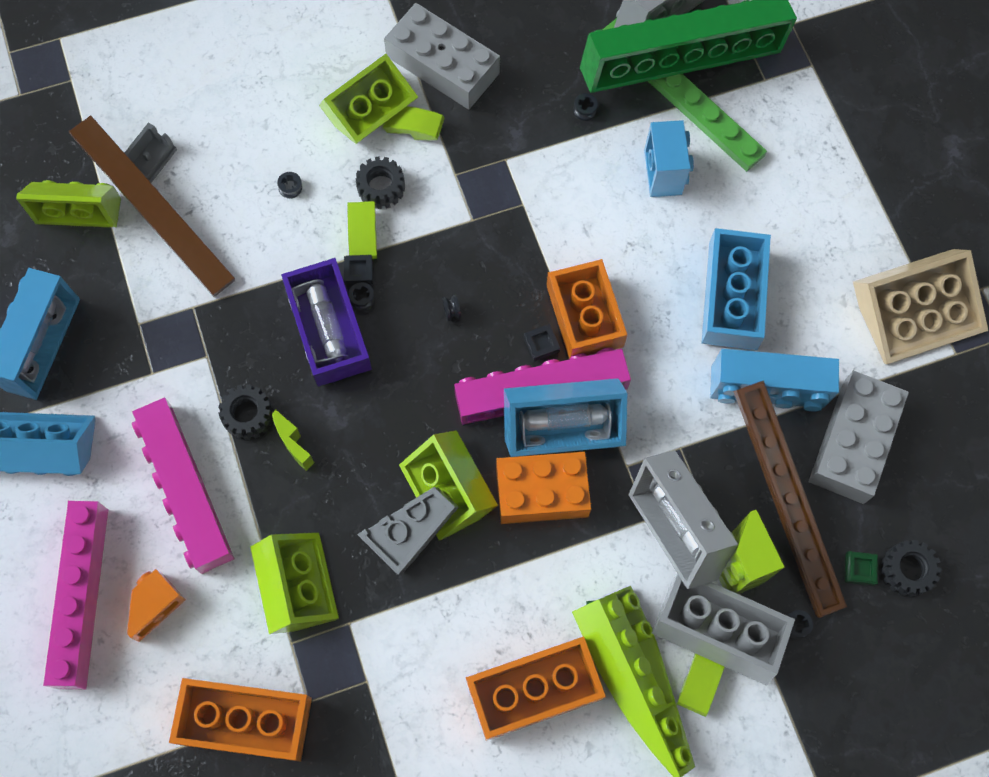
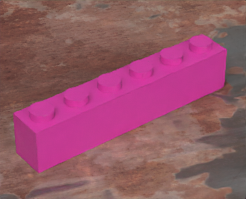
M605 348L598 351L597 354L589 356L582 353L572 356L570 360L560 362L557 359L544 362L542 366L532 368L530 365L520 366L515 371L509 373L496 371L488 374L485 378H464L459 383L454 384L461 422L464 425L504 416V388L619 378L625 390H627L631 378L623 350Z
M164 397L132 411L136 420L132 422V427L137 437H142L146 446L142 448V452L148 464L153 463L156 472L152 473V477L157 488H163L166 498L162 499L163 505L169 516L174 515L177 524L173 525V529L179 542L184 541L188 551L183 554L189 568H195L199 573L203 574L234 560L231 548L171 404Z
M68 501L43 683V686L78 690H86L109 510L98 501Z

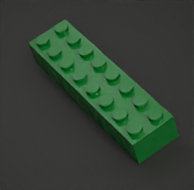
M745 0L736 4L720 5L716 8L696 10L691 13L671 15L666 18L646 20L631 25L625 24L606 30L600 29L588 35L580 70L590 93L777 54L781 53L797 17L788 0Z

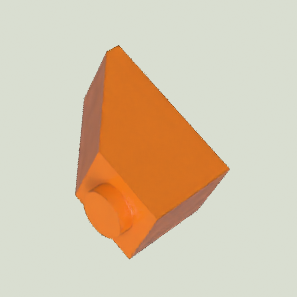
M157 569L143 574L137 580V586L132 589L127 634L131 639L138 642L186 600Z

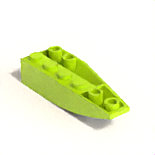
M631 585L572 611L600 675L631 726L673 777H682L696 766L656 638L652 634L653 628L647 621L640 606V600L634 593Z

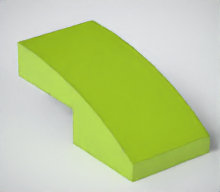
M406 106L383 124V129L386 133L410 134L414 140H438L444 116L429 110Z
M375 201L347 202L349 255H372V259H377Z
M275 410L272 413V417L283 443L297 463L307 471L314 464L311 455L296 443L301 437L298 429Z
M694 653L677 705L706 717L719 685L724 666Z

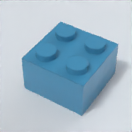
M684 120L651 122L644 148L650 197L682 195L685 185L689 184V172L693 171L694 161L693 156L688 155L687 147H690V133L685 131Z

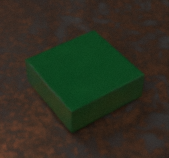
M846 552L845 582L877 585L878 554Z

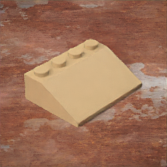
M952 249L853 281L859 309L884 364H890L988 331L971 250Z

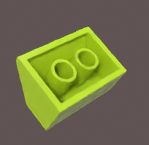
M386 53L325 97L319 107L336 129L357 144L416 100L418 96Z
M45 180L43 182H31L17 193L16 199L35 224L117 228L121 197L115 187L110 184L98 183L96 185H89L80 182L66 184Z
M457 430L434 434L399 464L416 498L431 488L438 487L459 507L436 534L439 540L477 522L498 506Z
M757 510L751 511L732 531L738 546L720 575L719 581L723 588L740 594L764 584L784 568Z
M319 533L275 534L250 546L269 634L294 632L339 619Z

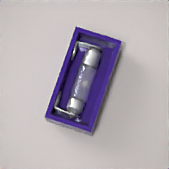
M336 258L281 274L317 387L372 370Z

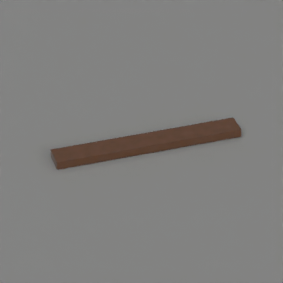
M91 115L69 131L74 140L213 297L217 296L235 281L233 275Z
M764 380L733 391L816 617L820 618L846 608L847 605Z

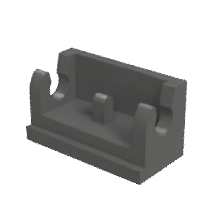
M148 122L124 153L152 183L177 151V148L166 133L161 136L156 127Z

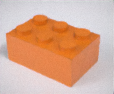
M600 259L548 272L547 289L569 359L574 355L582 353L587 356L597 354L598 351L605 348H614V350L623 348L627 339V332L603 260Z
M585 452L496 458L501 524L589 517L591 503Z

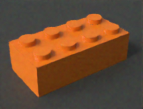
M584 636L466 677V683L486 741L601 701L606 697Z
M182 678L169 743L301 762L312 698L305 694Z

